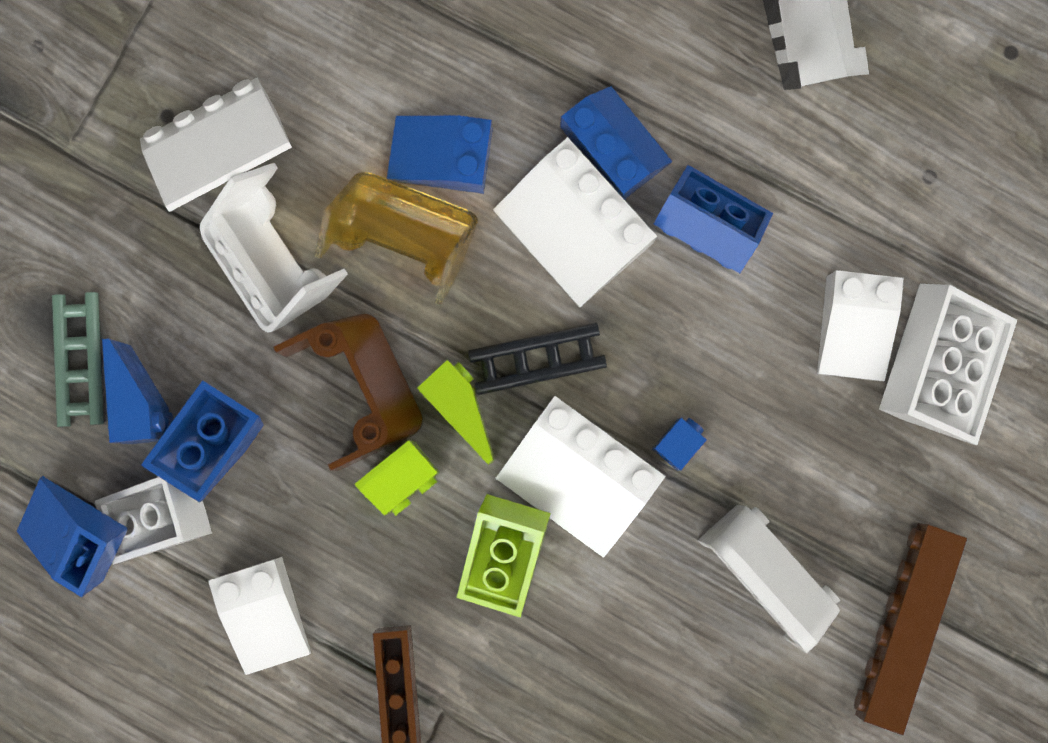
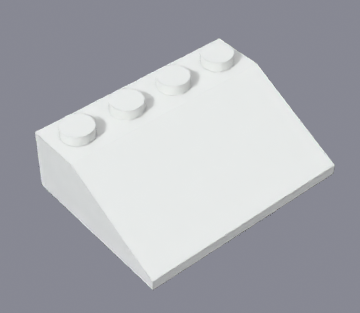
M258 78L251 81L249 79L240 81L233 87L232 91L222 96L214 95L208 98L200 108L192 112L190 110L183 111L174 117L173 122L163 127H152L140 138L142 153L165 207L169 212L229 181L231 177L242 174L292 148L277 111Z
M568 137L547 154L493 209L495 214L579 308L648 249L657 237Z
M920 284L879 410L907 422L970 444L978 445L1017 319L951 285Z
M554 396L496 479L535 508L551 513L550 519L604 558L666 476Z

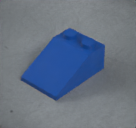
M460 115L396 116L386 180L484 194L493 133L492 120Z
M102 339L109 443L139 444L158 442L174 420L173 414L169 413V407L132 346L112 339Z
M202 380L141 466L200 503L246 452L264 424L260 416Z

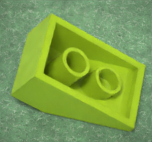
M446 360L417 389L480 457L490 465L495 459L477 397L470 384L473 378L459 362L453 366Z
M486 494L477 514L457 598L521 618L551 513Z

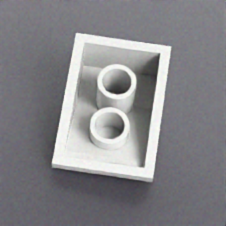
M838 270L827 276L817 374L885 381L901 312L904 278Z
M160 477L95 500L97 510L128 528L112 565L212 534L203 500L200 503Z
M282 557L208 581L218 615L245 675L311 654Z

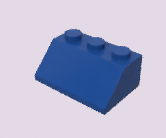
M612 86L588 95L561 116L560 128L624 200L672 163V160Z
M687 165L653 224L661 228L665 234L675 236L689 244L693 250L710 256L723 267L732 269L740 274L758 247L773 213Z

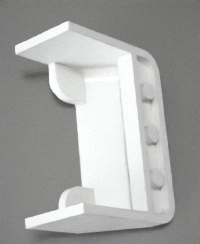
M275 163L231 177L200 223L203 241L257 324L265 332H272L285 326L326 299L348 275L345 269L328 276L315 268L303 273L270 223L271 218L275 214L276 201L265 185L278 169Z
M736 505L700 537L698 541L701 545L713 550L786 632L783 637L807 654L818 644L840 612L836 605L840 602V599L828 586L825 585L821 588L766 527L769 520L757 507L750 510L746 506Z

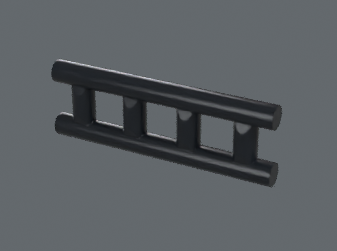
M593 323L468 350L470 363L480 361L484 381L475 382L477 395L607 368L605 355L594 357L590 337L600 336L598 324ZM577 340L581 360L562 364L558 344ZM545 347L549 367L530 371L526 351ZM513 354L517 374L497 378L493 358Z

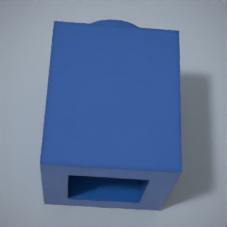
M679 418L655 444L652 450L676 471H681L707 439L701 435L704 431L703 428L694 420L688 418L685 421Z

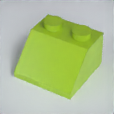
M408 440L357 481L355 486L384 516L391 512L397 516L411 504L408 499L418 490L423 495L438 483L434 477L440 472L415 441Z

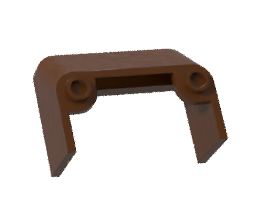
M358 314L323 323L273 346L276 353L286 358L310 346L316 354L326 358L334 357L344 352L372 411L371 414L358 420L354 426L353 438L359 450L328 464L330 471L342 470L417 434L422 428L423 415L380 323L372 315Z

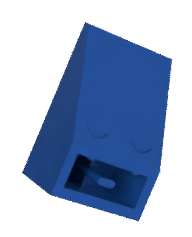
M42 476L26 508L17 533L54 581L78 596L83 597L104 581L128 528Z

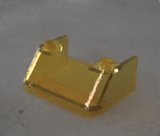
M360 172L352 177L324 210L314 256L321 259L332 244L338 245L343 250L351 251L361 248L366 241L425 263V277L432 284L439 286L434 303L441 305L457 278L475 233L478 218L474 213L462 207L379 175Z

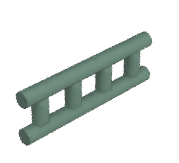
M87 292L85 293L84 304L66 305V295H52L57 427H70L71 416L90 415V425L104 424L99 293ZM86 316V336L67 337V318ZM87 349L88 369L69 370L68 350ZM88 382L89 402L70 403L69 383Z

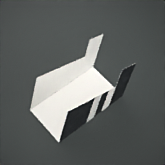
M763 0L784 90L802 89V86L847 76L869 74L865 47L854 48L847 0Z

